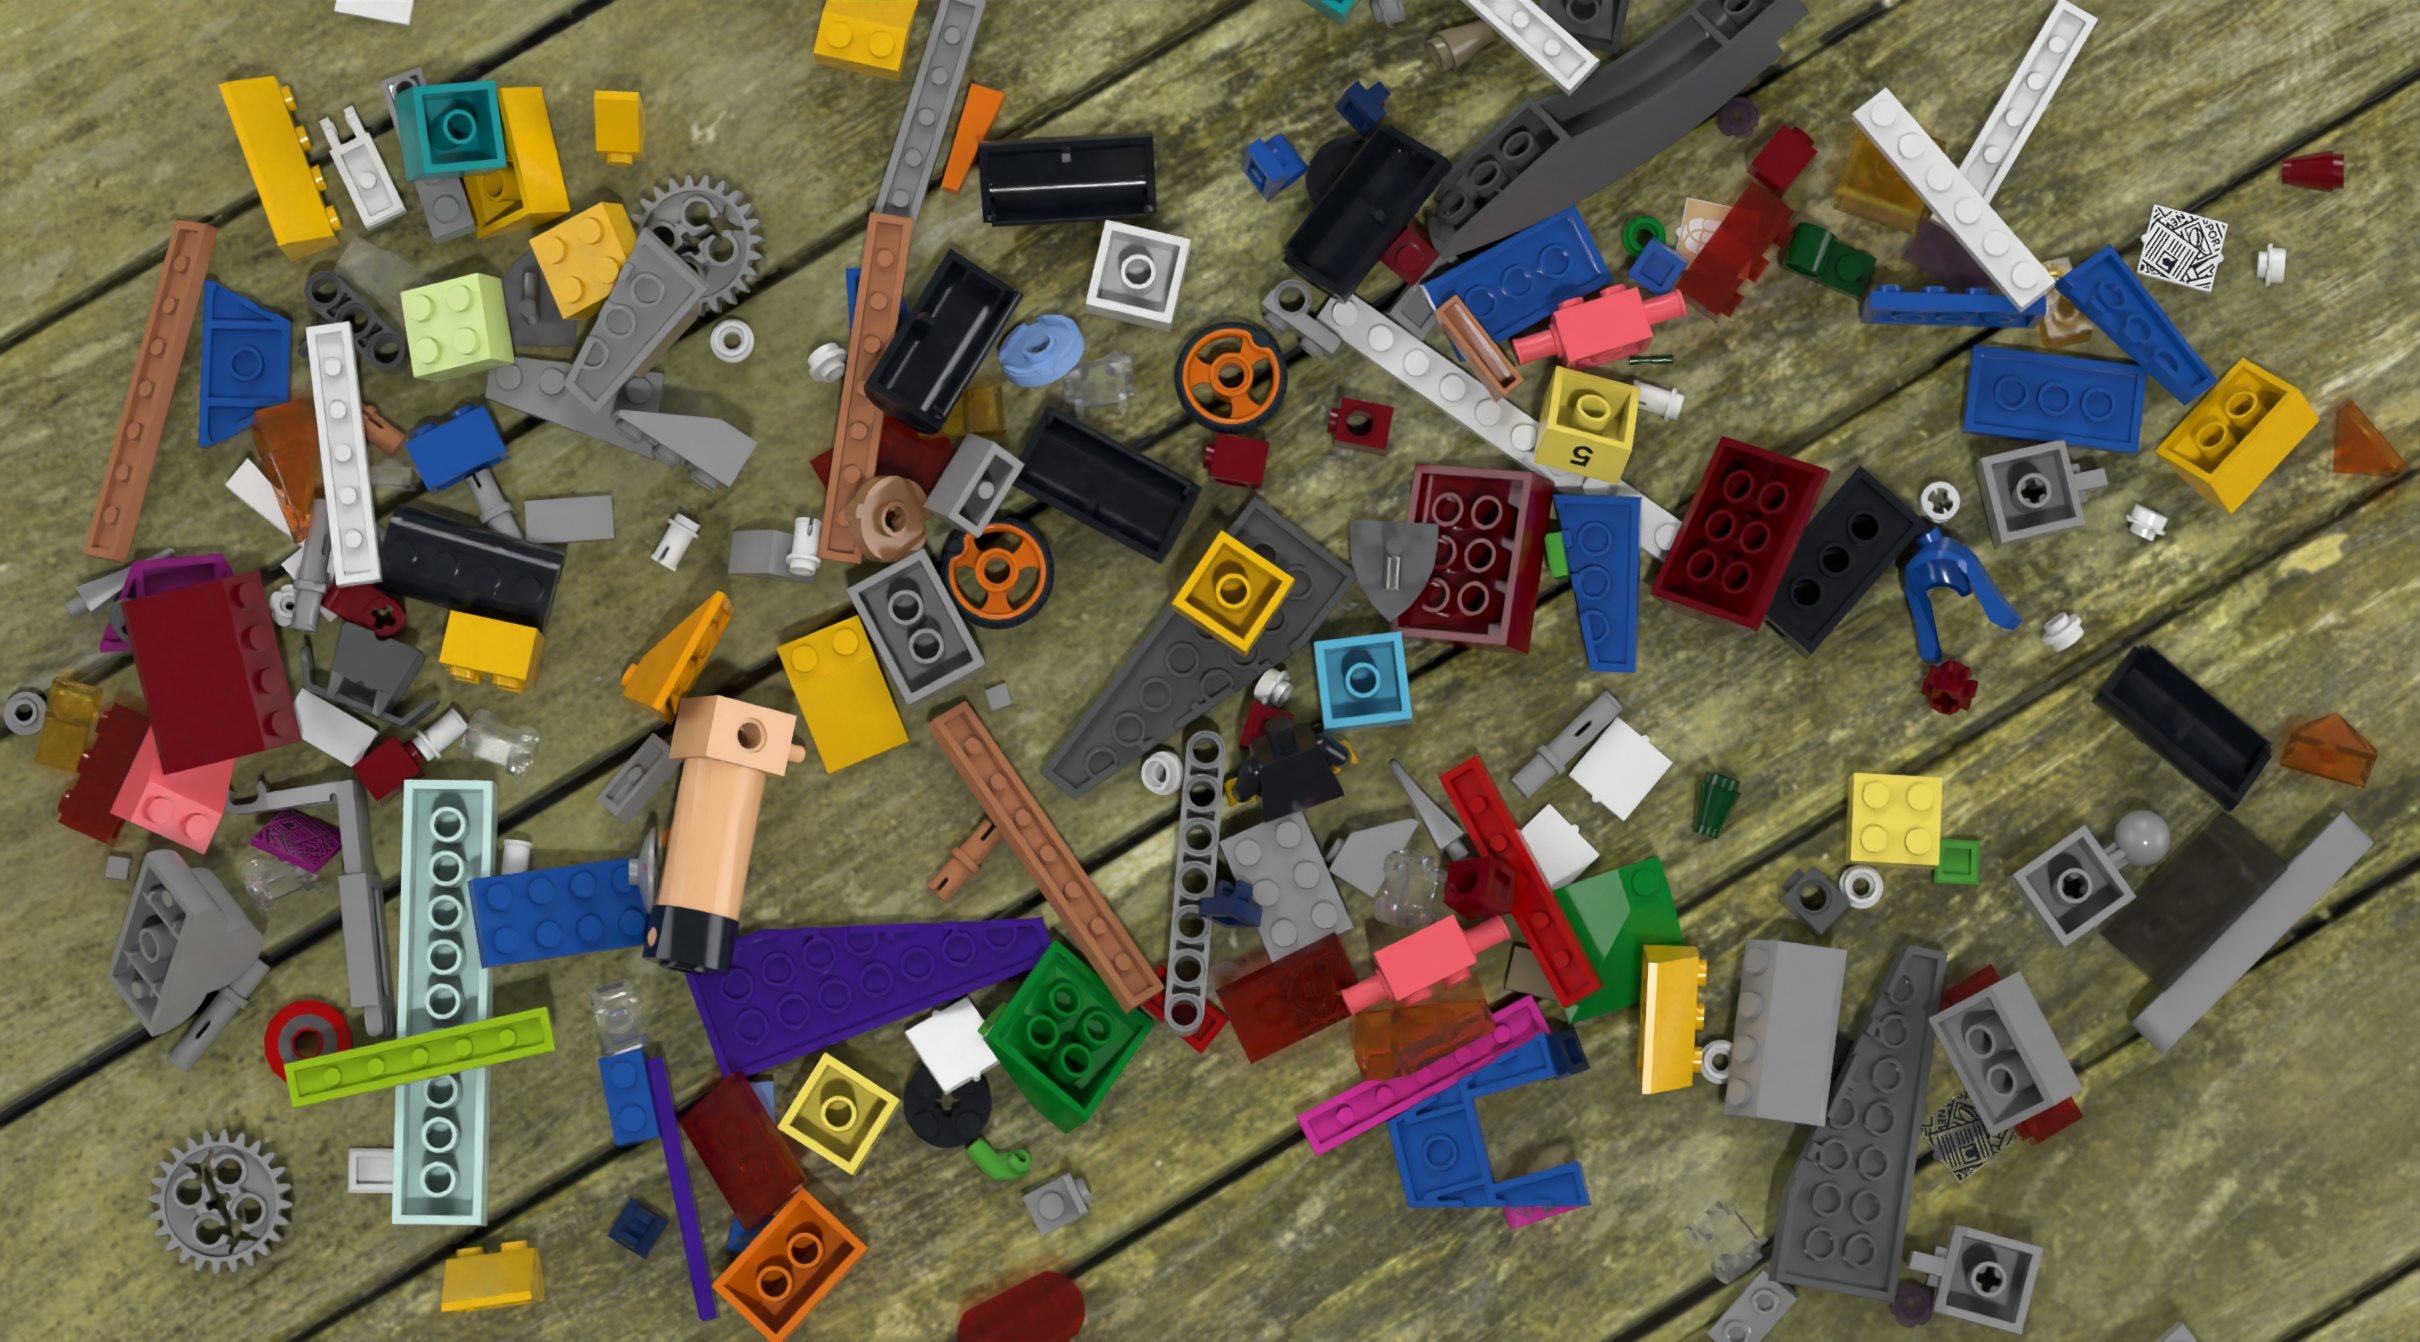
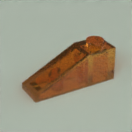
M305 398L257 410L249 426V431L295 544L304 541L310 527L319 448L316 412L309 410Z
M1485 998L1357 1012L1354 1058L1365 1081L1375 1080L1382 1082L1392 1078L1407 1077L1494 1031L1495 1021Z

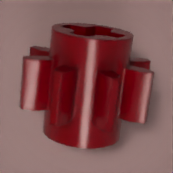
M1948 660L1939 667L1935 665L1930 666L1927 678L1923 682L1921 694L1930 696L1929 707L1942 714L1952 715L1961 708L1966 711L1970 709L1979 681L1969 680V667L1959 662Z

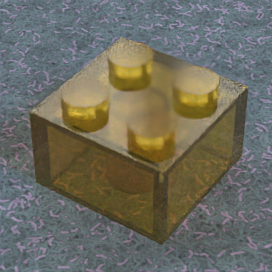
M1859 128L1835 192L1834 209L1916 236L1927 205ZM1929 136L1945 154L1947 141Z

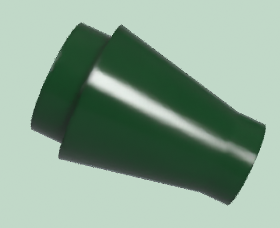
M1706 772L1704 781L1699 780L1696 822L1693 832L1718 839L1723 825L1741 795L1738 792L1741 781L1714 772Z

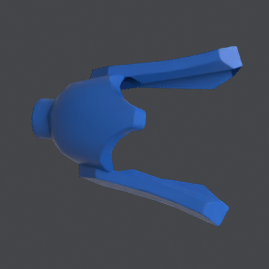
M1938 526L1927 529L1914 538L1919 550H1917L1906 565L1904 588L1916 626L1920 657L1927 664H1939L1942 658L1932 605L1926 592L1939 586L1949 587L1957 591L1961 597L1970 595L1972 589H1974L1989 621L2010 630H2014L2023 621L2018 612L1996 587L1978 557L1968 546L1963 547L1957 540L1943 537Z

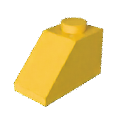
M594 90L596 152L599 158L607 160L606 164L614 167L633 166V161H644L646 109L639 93Z

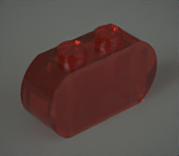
M1044 1271L965 1311L959 1322L957 1341L1071 1342L1070 1339L1077 1336L1084 1325L1086 1306L1083 1295L1076 1284L1066 1276L1052 1271Z

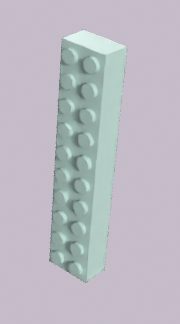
M404 780L397 1039L493 1018L494 967L485 969L481 967L467 881L496 876L499 786L494 781ZM491 1066L396 1086L392 1224L487 1226Z

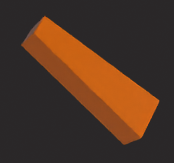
M971 83L941 184L942 192L959 196L978 157V140L987 139L1006 100L1004 92Z

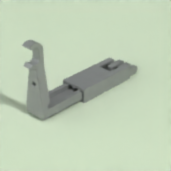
M345 780L271 792L269 785L266 782L260 781L256 786L258 791L257 800L254 803L243 805L235 803L234 795L236 792L229 787L224 808L228 812L237 815L338 804L345 873L343 876H338L351 1008L364 1010L365 1027L368 1035L379 1038H391L395 1034L393 1010L395 1005L382 877L374 875L366 787L364 783L356 780Z

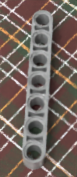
M1208 730L1199 731L1189 739L1184 764L1164 1004V1023L1172 1034L1180 1037L1191 1036L1199 1030L1205 1011L1212 921L1198 915L1201 898L1214 897L1226 756L1225 743L1217 733ZM1200 744H1211L1217 750L1218 757L1211 763H1201L1193 755V750ZM1203 786L1210 789L1214 795V801L1206 807L1196 806L1192 803L1189 794L1196 787ZM1202 830L1206 832L1211 839V844L1204 850L1192 849L1186 842V836L1191 831ZM1197 873L1205 878L1207 888L1199 894H1192L1184 889L1182 880L1188 874ZM1191 916L1198 918L1203 924V932L1195 938L1185 937L1180 932L1178 926L1182 919ZM1190 960L1198 965L1200 975L1193 981H1182L1177 977L1175 967L1181 961ZM1179 1004L1190 1005L1196 1012L1195 1021L1186 1026L1178 1025L1171 1016L1173 1008Z
M2341 811L2131 1020L2130 1024L2161 1055L2165 1053L2334 885L2374 842Z

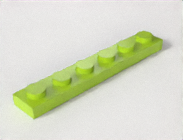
M541 1007L284 1064L292 1108L296 1109L555 1052L557 1048L548 1007Z

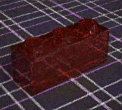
M1751 182L1676 284L1675 290L1679 289L1685 302L1716 324L1723 314L1731 318L1745 298L1739 292L1747 281L1751 280L1756 283L1769 266L1770 262L1765 259L1766 255L1774 245L1781 249L1794 232L1796 227L1791 224L1795 211L1754 182Z
M116 702L111 710L105 709L95 729V733L99 734L98 739L92 750H85L77 765L76 772L80 774V777L74 789H67L59 803L57 812L62 814L58 821L59 823L114 848L126 820L111 814L110 811L151 725L149 717Z

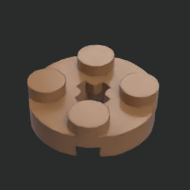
M876 476L867 481L859 489L855 499L847 504L845 516L850 524L853 539L860 551L872 562H899L921 550L925 544L928 534H923L925 520H930V511L923 507L927 497L916 482L899 476ZM887 511L895 512V516L891 520L894 526L892 529L887 527L885 523Z

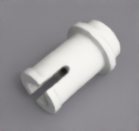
M1636 379L1634 380L1633 386L1640 387L1639 409L1664 416L1663 421L1668 422L1669 418L1673 420L1678 419L1685 397L1677 393L1678 389L1673 388L1671 392L1639 382Z
M679 513L676 514L674 520L668 519L667 522L671 525L656 551L650 557L673 571H676V567L693 537L698 539L700 536L696 534L700 525Z
M809 517L795 519L792 552L786 556L789 571L801 576L814 575L816 568H819L821 564L817 554L823 523L818 519H813L812 525H809Z
M451 708L449 712L423 733L418 730L416 732L418 737L412 743L429 762L434 757L437 759L441 758L439 753L463 733L468 732L470 728L456 710Z
M504 840L501 875L528 872L532 843L520 840Z

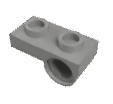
M1295 279L1285 280L1278 284L1274 291L1271 290L1261 303V312L1266 314L1263 320L1271 328L1283 335L1288 330L1300 338L1299 346L1314 358L1320 360L1324 355L1332 361L1342 348L1343 340L1308 316L1312 299L1309 288L1303 282ZM1287 293H1296L1302 297L1304 305L1299 311L1287 312L1280 306V298Z
M1764 1265L1743 1289L1738 1298L1709 1329L1707 1334L1716 1342H1760L1793 1305L1800 1294L1788 1284L1768 1281L1770 1269Z

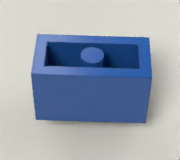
M475 404L466 405L451 414L453 420L438 427L435 423L427 424L415 430L411 434L413 439L405 443L427 490L432 496L464 481L471 475L475 476V473L481 470L491 468L511 458L489 411L484 405L476 408Z
M640 1049L598 1058L616 1146L622 1148L661 1139L645 1064L647 1062L646 1052Z

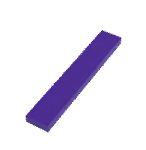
M661 1056L647 1059L645 1064L699 1319L702 1321L721 1318L715 1290L711 1287L713 1279L666 1058Z

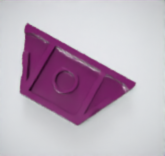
M222 554L133 561L117 601L124 598H143L235 576ZM109 622L99 645L100 653L132 650L127 642L122 641L116 635Z

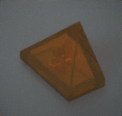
M2352 400L2337 412L2333 473L2395 478L2409 467Z
M2334 713L2292 727L2280 757L2279 766L2364 789L2376 761L2378 750L2342 716Z

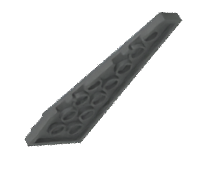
M1254 496L1226 533L1293 577L1295 583L1246 658L1172 610L1171 603L1040 772L1041 775L1076 801L1261 677L1268 669L1276 667L1304 648L1356 582L1355 572Z
M1900 945L1829 1093L1825 1127L1813 1126L1782 1190L1768 1281L1895 1302L1936 1034L1928 1018L1939 1013L1948 952L1913 945Z

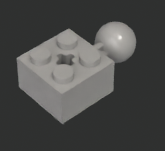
M2147 810L2133 811L2125 815L2118 822L2114 831V842L2102 849L2086 825H2083L2006 880L2055 949L2059 951L2136 898V895L2121 876L2119 870L2129 863L2135 866H2149L2160 861L2169 849L2171 841L2170 831L2166 822L2156 813ZM2064 878L2067 882L2076 880L2079 883L2080 887L2075 891L2077 899L2072 895L2066 896L2063 893Z

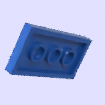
M1574 204L1561 212L1508 236L1420 286L1433 311L1457 295L1494 343L1498 344L1551 315L1553 312L1558 311V304L1573 298L1583 297L1609 283L1613 278ZM1444 331L1459 362H1465L1466 360Z
M1879 285L1877 286V291H1870L1861 306V324L2035 329L2046 315V297L2042 296L2020 313L2005 295H1991V289L1981 287L1966 288L1965 294H1947V288L1941 286L1921 287V293L1903 292V286Z
M1973 345L1962 433L2043 444L2065 440L2067 447L2136 455L2139 446L2147 371L2141 366Z
M630 858L483 877L467 881L482 969L644 946L650 915L643 904L638 885H629Z

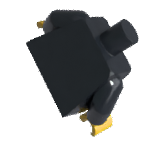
M1277 715L1266 721L1265 730L1267 735L1253 739L1249 744L1250 757L1244 760L1238 777L1230 779L1224 784L1230 807H1233L1238 802L1245 803L1248 801L1253 803L1256 799L1263 819L1267 823L1345 796L1336 774L1341 772L1340 769L1346 768L1350 763L1355 765L1359 761L1349 741L1337 742L1325 733L1315 734L1310 724L1306 722L1292 726L1289 717Z

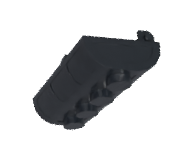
M1379 125L1283 246L1285 258L1282 261L1307 283L1335 301L1345 305L1377 262L1382 259L1409 221L1415 217L1420 207L1442 179L1451 171L1453 165L1446 157L1393 126Z
M1152 130L990 141L978 140L983 222L992 223V228L1147 219L1149 214L1157 213Z
M949 249L864 384V392L867 398L881 411L912 430L926 435H935L941 430L1024 295L1017 288L1010 287L954 250Z
M1048 405L1018 459L1025 465L1012 484L1015 488L1159 564L1164 562L1202 490L1201 486L1185 476Z
M399 504L389 522L380 553L383 582L375 583V587L453 611L537 628L545 636L568 552Z
M2149 644L2146 647L2141 645L2139 648L2134 646L2091 700L2094 705L2101 708L2121 724L2136 739L2147 745L2173 766L2183 777L2189 779L2220 804L2228 813L2240 803L2272 757L2270 753L2273 750L2270 748L2272 745L2270 741Z

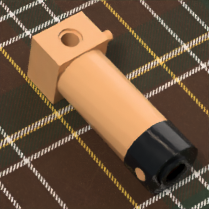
M720 695L681 698L669 759L684 762L656 902L651 910L642 954L644 960L659 964L658 966L665 969L692 975L728 976L730 974L740 925L738 918L767 777L785 776L787 761L801 763L806 755L804 747L791 744L797 716Z

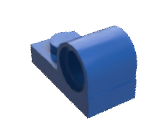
M1282 133L1265 143L1259 138L1248 146L1245 150L1241 170L1266 202H1269L1297 181L1309 168Z

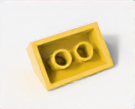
M509 87L496 90L507 167L489 175L463 177L470 209L477 227V239H486L544 225L571 212L541 87Z
M2242 357L2155 450V453L2204 499L2232 515L2320 420L2298 388Z
M1643 944L1637 1078L1642 1094H1654L1690 1087L1693 1083V1073H1701L1702 1047L1694 1045L1695 1029L1703 1030L1704 1003H1697L1698 986L1706 985L1707 962L1706 960H1699L1697 947Z

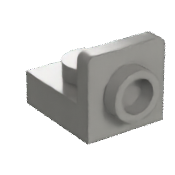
M1069 1172L1022 1197L1042 1237L1089 1214L1085 1204L1093 1201L1082 1177L1073 1181Z

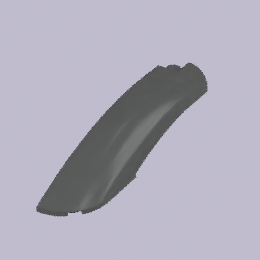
M1697 0L1686 11L1652 37L1612 63L1593 72L1570 96L1562 89L1536 101L1530 96L1467 152L1442 181L1434 197L1438 202L1435 215L1429 218L1428 225L1430 239L1435 250L1444 260L1504 238L1563 211L1646 163L1701 124L1784 52L1777 44V41L1809 12L1800 0Z

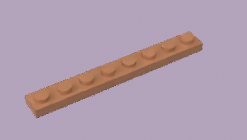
M873 212L869 214L817 557L822 560L862 565L864 554L857 547L853 539L850 524L846 520L845 510L847 504L855 499L859 489L867 481L876 477L885 413L867 398L864 392V384L898 332L914 226L913 218Z
M182 220L175 221L83 554L90 557L126 564L218 232L217 228L208 224Z
M967 701L933 719L927 728L1125 1014L1160 994L1165 989L1164 985Z

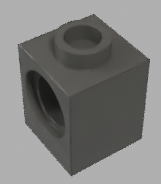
M1814 866L1805 874L1798 868L1781 886L1786 894L1779 902L1816 937H1819L1851 904ZM1813 887L1821 892L1823 905L1819 910L1811 911L1802 905L1800 895L1804 888Z

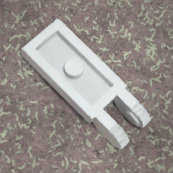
M352 105L344 109L345 119L357 138L342 145L334 123L328 117L319 122L332 148L329 152L366 229L370 231L406 214L407 210L369 132L366 133Z

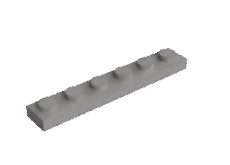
M985 0L940 1L873 213L913 218L912 238L987 5Z

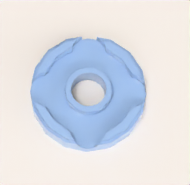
M1042 315L1036 317L1037 323L1028 326L1025 322L1017 326L1004 339L999 349L998 359L1008 380L1020 387H1038L1052 383L1066 375L1079 362L1084 352V338L1072 319L1063 315ZM1046 347L1043 351L1035 353L1039 349Z

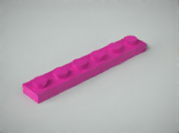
M1530 994L1297 1116L1296 1119L1317 1157L1415 1106L1435 1093L1438 1094L1449 1088L1461 1078L1470 1073H1475L1494 1062L1499 1056L1534 1039V1036L1539 1033L1545 1032L1550 1035L1551 1031Z

